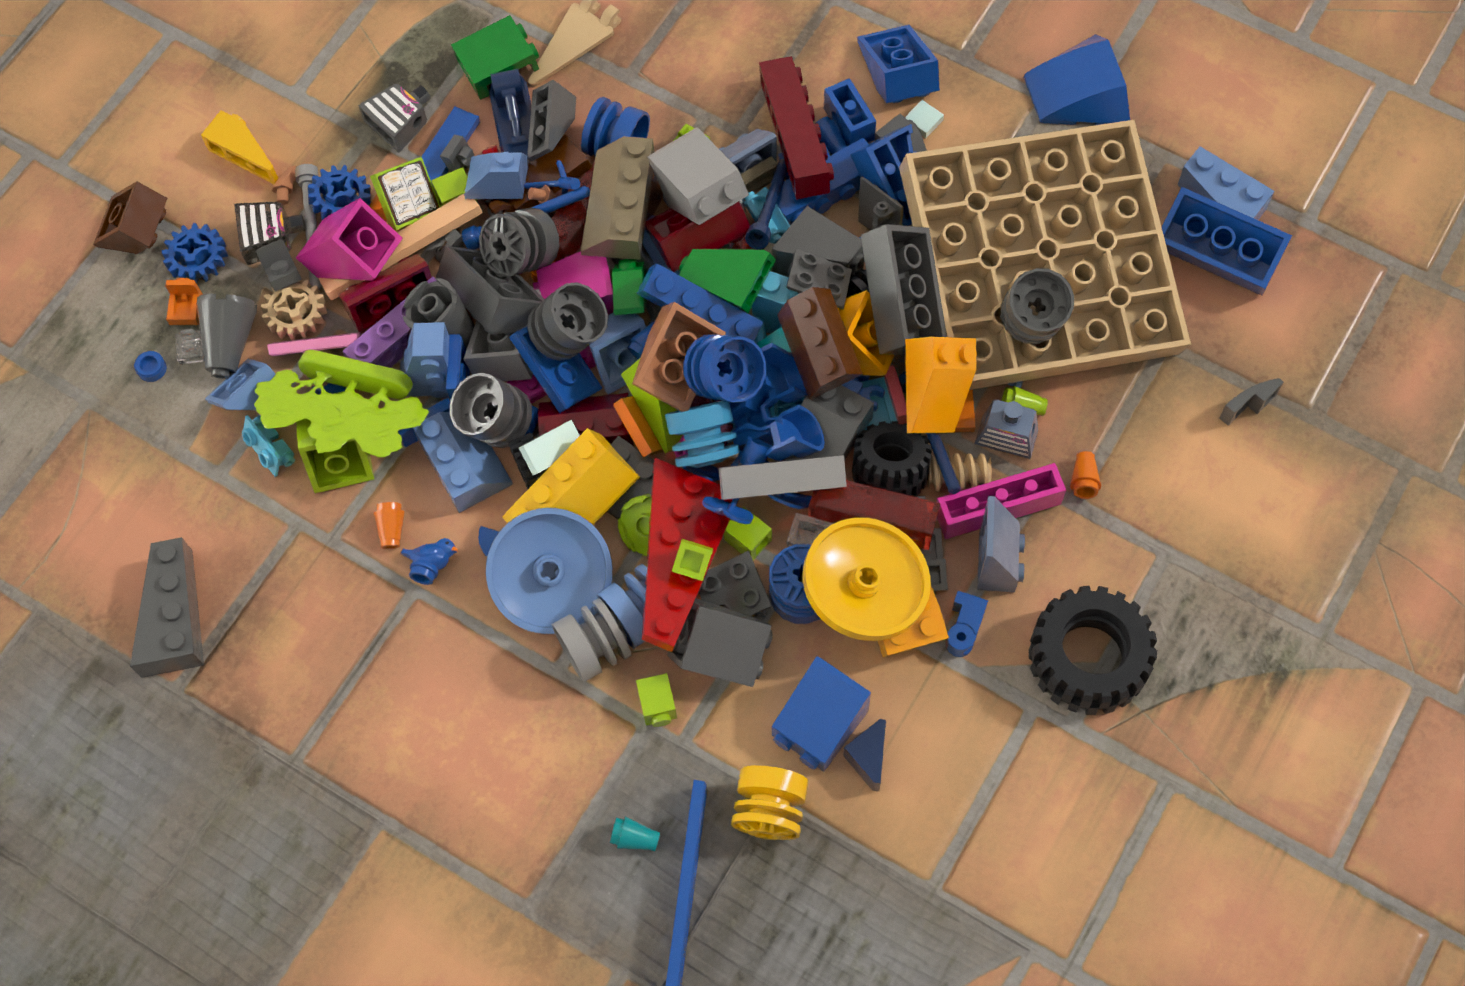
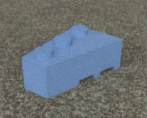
M1200 146L1184 165L1178 182L1180 188L1189 189L1256 220H1259L1267 210L1274 194V190Z
M445 322L413 324L408 339V347L405 349L403 361L400 363V371L407 374L413 382V387L406 397H448L446 380L449 358V334Z

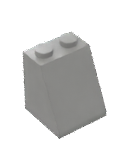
M697 127L647 156L669 207L698 225L749 195L738 168Z

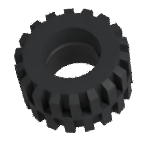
M882 421L877 426L874 424L867 426V430H862L859 433V438L855 440L852 464L854 483H858L857 487L860 491H867V496L871 498L874 496L878 497V501L885 502V499L891 500V503L898 502V499L907 501L911 499V495H919L921 489L926 487L929 476L932 448L928 444V438L921 436V433H907V423L902 425L898 424V421H892V423Z

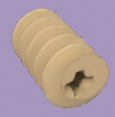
M931 453L927 480L928 488L930 483H933L936 492H940L941 486L945 481L934 453ZM959 453L953 455L951 464L960 484V491L965 490L967 484H970L971 487H976L979 484L991 482V457L987 462L985 455L980 453L976 462H974L972 454L968 453L962 462Z

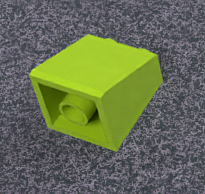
M306 418L296 421L298 450L314 493L374 480L370 454L362 452L360 445L355 439L348 440L339 450L318 454L315 447L317 440L311 438L307 431L311 421Z

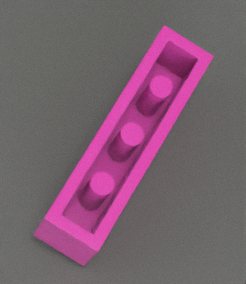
M1053 463L962 490L956 494L937 498L935 514L944 538L948 539L980 529L988 496H995L1015 518L1061 505L1066 488L1056 464Z

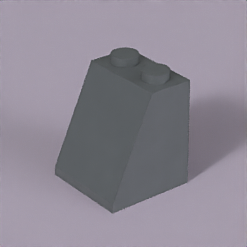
M806 206L772 247V255L776 259L772 266V272L789 277L787 270L790 263L793 262L796 248L852 269L851 275H855V273L863 269L865 262L860 238Z
M696 598L672 652L668 651L667 656L681 669L753 687L755 679H759L762 674L763 661L761 660L764 650L769 648L772 641V626L763 619Z

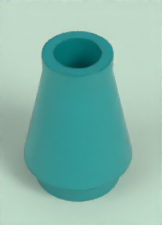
M626 816L624 819L616 817L610 843L617 845V849L655 851L660 832L654 831Z

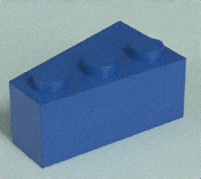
M912 124L894 130L850 154L861 177L863 176L872 184L877 185L880 190L903 206L902 226L912 224L899 169L906 154L916 153V151L913 152L910 135L913 133Z

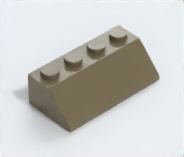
M623 136L597 150L581 255L641 259L653 169L647 156L654 153L652 138Z

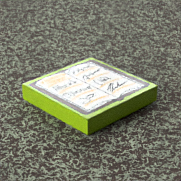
M422 157L370 176L388 224L394 230L410 225L441 207Z

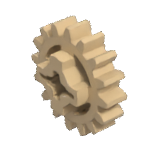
M305 280L302 285L298 281L276 292L271 287L274 293L272 295H264L267 303L261 304V309L264 313L262 318L270 332H277L281 339L286 334L289 335L291 341L295 340L296 334H300L305 339L306 331L310 330L316 333L317 330L314 325L316 323H324L321 315L327 314V309L324 305L326 303L325 298L316 285L311 287L309 280Z

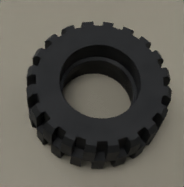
M1080 586L1076 594H1074L1073 590L1069 589L1061 594L1060 599L1053 598L1047 604L1045 611L1041 612L1030 639L1029 659L1032 661L1030 669L1033 677L1039 676L1038 686L1043 693L1048 690L1053 693L1051 700L1059 705L1063 701L1069 704L1067 710L1075 713L1078 708H1084L1086 715H1096L1098 709H1102L1107 714L1114 712L1118 705L1123 708L1129 704L1132 698L1137 696L1143 689L1154 669L1153 664L1156 661L1158 651L1154 648L1157 638L1154 631H1149L1152 622L1148 615L1141 617L1139 614L1141 607L1135 601L1131 604L1124 600L1125 594L1117 591L1116 595L1108 593V587L1098 586L1097 591H1091L1090 586ZM1081 627L1096 628L1107 633L1113 638L1120 649L1122 660L1119 667L1105 674H1092L1077 668L1071 663L1064 652L1062 643L1065 635L1071 630Z

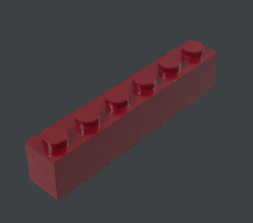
M792 56L759 62L760 84L795 198L802 199L830 193V181L834 180V171L832 164L826 163V160H828L825 143H820L821 131L819 124L813 123L815 121L813 105L807 104L809 102L806 85L801 86L803 78L800 66L795 67Z

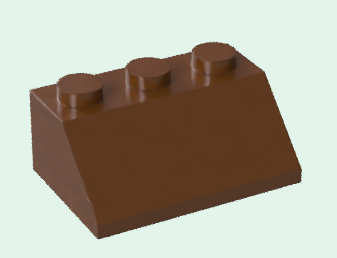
M812 287L786 301L777 316L809 399H814L863 375L830 289Z

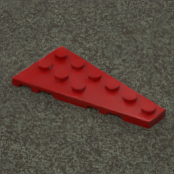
M655 457L651 488L652 499L649 519L642 640L672 652L703 581L672 572L681 540L685 539L713 548L705 573L706 576L730 519L726 516L718 515L702 505L703 498L707 496L721 499L720 484ZM725 499L724 501L731 503L732 499Z

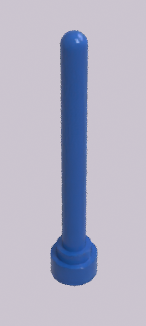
M582 186L577 190L570 191L532 208H538L548 214L587 198L590 195V189ZM473 225L462 230V238L468 249L476 250L480 248L479 236L481 226L476 227Z

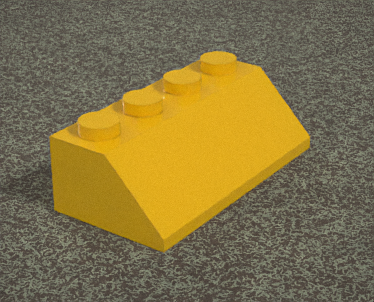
M587 428L514 503L502 518L508 523L516 516L530 510L559 508L576 513L594 525L640 476L601 434Z

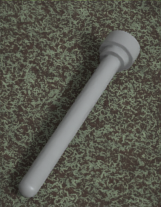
M301 164L295 168L296 182L303 192L306 243L317 229L316 214L313 213L312 205H309L308 184H312L313 175L319 177L318 168L313 164ZM309 271L311 287L316 285L320 290L322 285L319 279Z

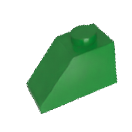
M635 259L620 260L619 264H614L612 271L614 315L645 312L647 299L636 294L646 276L644 262H637Z

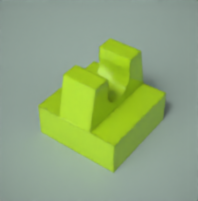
M682 539L672 572L703 581L713 548Z

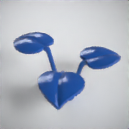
M748 437L744 450H740L738 457L731 466H738L740 463L741 465L769 463L766 451L771 445L763 440ZM713 465L695 468L692 466H682L684 470L712 482L720 481L719 469ZM792 492L768 495V497L792 508L806 509L817 500L818 495L809 496ZM707 496L703 498L702 505L718 515L726 516L730 520L741 524H750L753 520V514L750 511L736 506L739 498L732 499L731 503L715 497Z

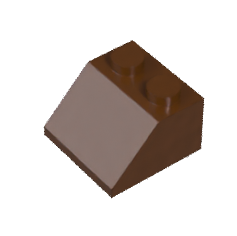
M138 181L111 196L93 245L98 248L138 254L147 248L150 249L157 239V233H155L157 226L166 215L164 207L168 198Z

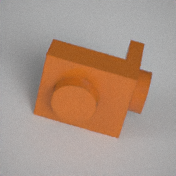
M188 278L166 280L165 287L170 293L166 318L169 325H199L196 303L197 297L203 294L196 281Z

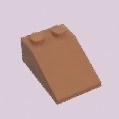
M676 302L662 306L648 334L632 384L680 412L688 411L696 394L688 387L683 375V361L687 349L696 339L704 335H725L726 332Z

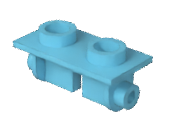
M764 187L757 194L751 191L744 198V205L755 222L759 218L768 193L767 187ZM777 204L768 225L771 230L769 242L776 244L790 227Z
M248 415L245 416L242 430L244 442L247 446L254 449L262 466L268 468L274 477H277L279 466L289 467L295 462L293 451L283 439L272 443V440L277 439L279 434L274 428H264L260 420L261 416H257L253 420Z

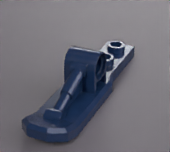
M518 69L490 74L492 83L489 85L488 91L501 153H523L527 155L531 117V100L527 82L521 76Z

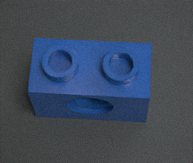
M846 79L825 88L824 110L831 120L836 121L846 145L849 146L861 138H864L867 143L874 141L876 119L851 79Z

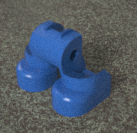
M773 343L762 347L761 350L766 360V377L763 386L749 400L729 403L733 421L730 423L736 426V429L732 431L737 436L732 439L734 445H739V450L743 451L748 437L763 440L771 445L766 451V457L779 461H784L792 456L806 458L821 451L825 444L824 435L816 417L807 408L798 404L782 412L779 416L772 417L770 408L779 400L784 403H793L808 394L792 353Z

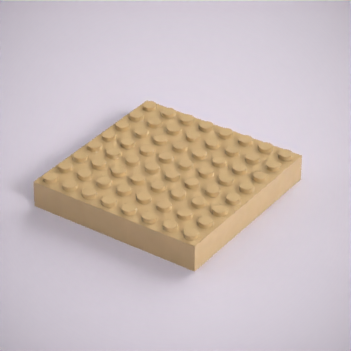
M1135 120L905 155L899 169L911 222L914 227H926L930 230L947 337L976 338V372L969 390L1179 355L1191 345ZM1036 268L1050 269L1061 274L1070 284L1074 294V309L1069 320L1050 340L1039 344H1025L1014 339L1005 330L1000 318L1001 304L1015 280L1024 272ZM1031 306L1030 308L1033 311L1032 314L1037 315L1038 313L1035 310L1036 307Z

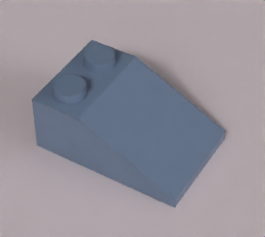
M988 496L979 531L977 590L1015 592L1018 582H1023L1024 563H1019V553H1024L1025 534H1020V522L995 496Z

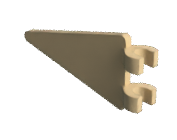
M582 0L580 5L578 3L571 4L538 62L539 70L533 71L528 79L529 86H537L613 36V29L621 22V18L617 16L620 13L619 9L610 4L604 10L601 19L593 15L601 8V4L597 0Z

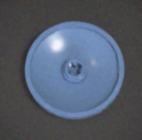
M538 508L516 516L496 535L487 555L486 581L491 598L508 620L531 632L555 634L551 624L569 614L579 624L584 623L581 613L583 606H587L593 616L596 614L592 601L597 599L596 595L611 585L612 559L604 538L589 521L565 509Z

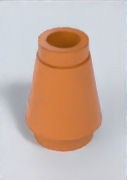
M1083 451L1076 455L1070 484L1074 495L1081 499L1093 498L1098 495V491L1101 489L1095 455L1089 451Z
M397 502L379 503L376 505L377 511L374 512L381 548H399L405 511L402 510L401 504Z

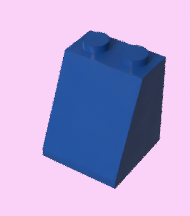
M817 656L771 726L772 736L774 737L773 741L785 751L792 749L801 756L800 760L809 768L815 770L818 767L825 772L868 713L871 692Z

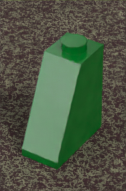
M692 249L689 256H685L680 264L679 276L742 311L749 313L776 259L766 250Z

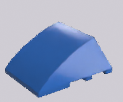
M1095 34L1024 74V80L1040 123L1076 125L1077 122L1095 123V125L1130 120L1127 85L1111 44L1104 37Z

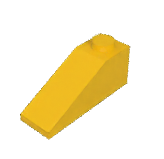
M220 110L201 134L208 151L275 184L279 179L276 171L247 128L246 122L236 114L230 115Z

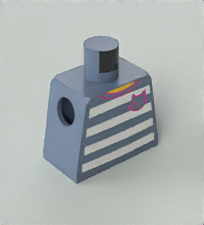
M993 400L982 416L975 444L1031 459L1038 434L1037 412L1034 409L1023 407L1015 401Z

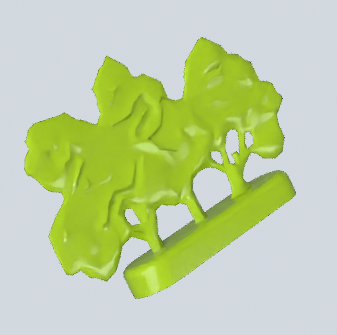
M310 349L306 350L298 361L300 371L311 378L310 380L300 381L295 372L285 369L276 372L270 381L258 382L255 393L259 397L254 406L256 411L261 414L260 420L264 428L287 427L296 421L306 418L311 421L307 431L311 438L317 440L315 447L318 454L339 450L348 440L355 439L360 445L362 452L376 457L389 456L391 452L398 451L403 447L401 444L402 437L398 431L420 426L429 413L427 409L422 407V403L418 398H406L413 387V382L404 372ZM294 382L300 383L298 386L294 388L291 387L292 383ZM327 382L347 388L343 393L332 394L326 392L322 384ZM312 384L315 385L312 388V390L307 393H297V390L305 385H307V387H311ZM317 388L321 389V394L319 395L315 393ZM354 389L375 395L365 399L359 393H356ZM389 398L402 399V400H399V401H391V400H389ZM380 401L385 403V406L381 409L378 408Z

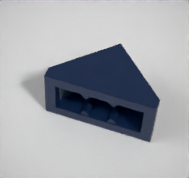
M879 719L846 745L843 753L845 759L872 791H879L881 784L886 720Z

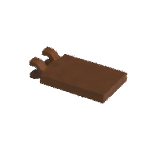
M563 135L551 152L532 162L529 161L525 183L558 180L560 178L556 164L558 160L562 161L567 177L578 178L593 167L588 158L566 135ZM550 187L554 193L561 190L559 187ZM524 188L523 199H492L486 205L492 213L497 214L503 210L501 214H504L506 212L532 208L539 205L538 200L529 199V189Z

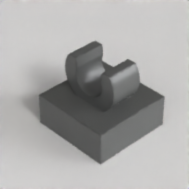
M454 134L440 157L449 171L452 172L462 167L464 170L466 168L469 169L471 157L475 154L463 136Z

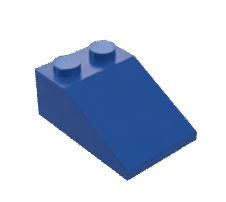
M910 25L857 37V42L875 87L886 103H899L903 99L915 96L924 97L932 92L940 91L938 59Z

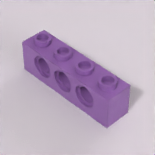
M432 276L427 282L431 283L437 280ZM405 300L343 350L344 356L389 368L402 359L404 351L408 347V339L411 333V329L403 320V316L406 314V309L403 307Z

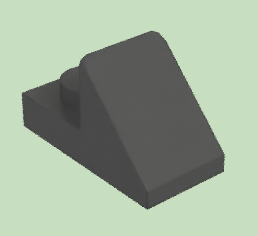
M279 239L256 250L257 256L275 292L302 280L283 239Z

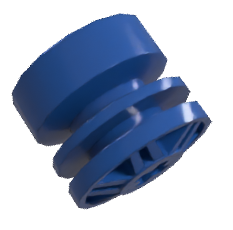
M605 97L598 98L589 111L581 137L582 152L585 155H595L596 157L598 149L623 136L647 138L650 126L649 114L631 106L626 107L623 111L622 105L619 102H612Z
M719 334L704 335L696 339L687 349L683 361V375L688 387L698 396L705 399L732 403L745 402L754 397L763 386L766 377V360L761 348L753 340L746 337Z
M795 544L784 548L774 557L769 568V599L773 609L783 619L794 624H809L820 620V617L815 613L806 597L803 582L798 581L803 572V564L811 547L810 544Z

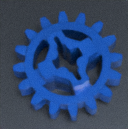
M332 165L331 172L321 169V177L313 175L312 184H308L309 205H312L314 214L321 212L322 220L359 198L367 205L371 204V187L369 184H366L365 175L358 177L357 169L347 172L346 165H343L341 170H337Z
M193 223L192 228L189 230L183 225L181 226L182 232L180 234L174 231L171 233L174 238L172 241L165 240L164 243L168 249L162 250V255L165 258L163 263L173 278H190L197 283L198 278L202 277L207 282L208 274L212 273L217 276L216 267H224L226 265L222 259L228 256L225 249L226 243L216 229L210 230L208 224H204L199 229L197 223Z

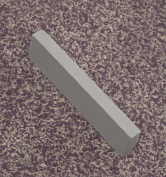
M844 455L718 468L721 499L723 500L847 487Z

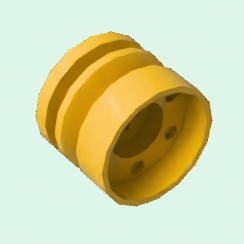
M761 765L743 767L740 770L737 791L738 794L747 799L735 802L734 809L738 813L732 816V827L743 833L768 840H792L799 838L801 827L797 823L802 821L803 814L792 806H800L805 803L808 779L799 773L778 767Z

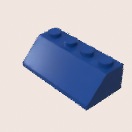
M1181 187L1162 225L1168 254L1263 296L1292 235L1184 187Z

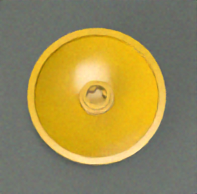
M850 518L830 525L814 540L803 564L804 591L815 613L832 629L854 639L880 641L903 633L916 622L929 599L931 587L930 573L922 552L914 541L900 529L877 519Z

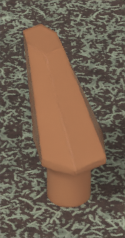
M289 166L273 185L272 192L277 194L278 205L288 204V194H292L296 178L295 168L297 166Z
M548 185L543 186L541 189L531 187L528 190V198L538 200L539 204L557 197ZM564 207L555 210V212L562 214Z

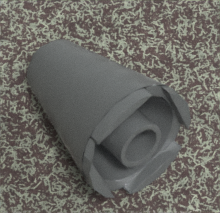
M434 278L437 281L431 283L424 281L418 284L404 302L403 307L406 309V314L403 316V320L406 325L412 330L414 323L445 322L448 334H460L467 350L475 325L454 286L442 278Z
M216 294L200 295L197 297L196 305L205 369L211 372L212 377L226 379L229 378L230 374L237 371L257 313V305H255L253 300L236 295L226 294V299H216Z

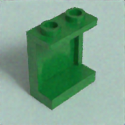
M511 15L451 44L459 65L480 100L490 96L487 85L492 83L490 74L520 69L530 64L534 72L539 70L536 59L540 58L536 47L532 42L529 44L526 42L525 39L528 36L522 24L516 25Z

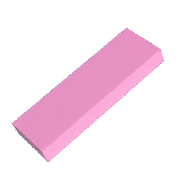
M361 332L274 342L267 345L268 352L271 356L302 353L309 349L319 351L348 347L361 336Z

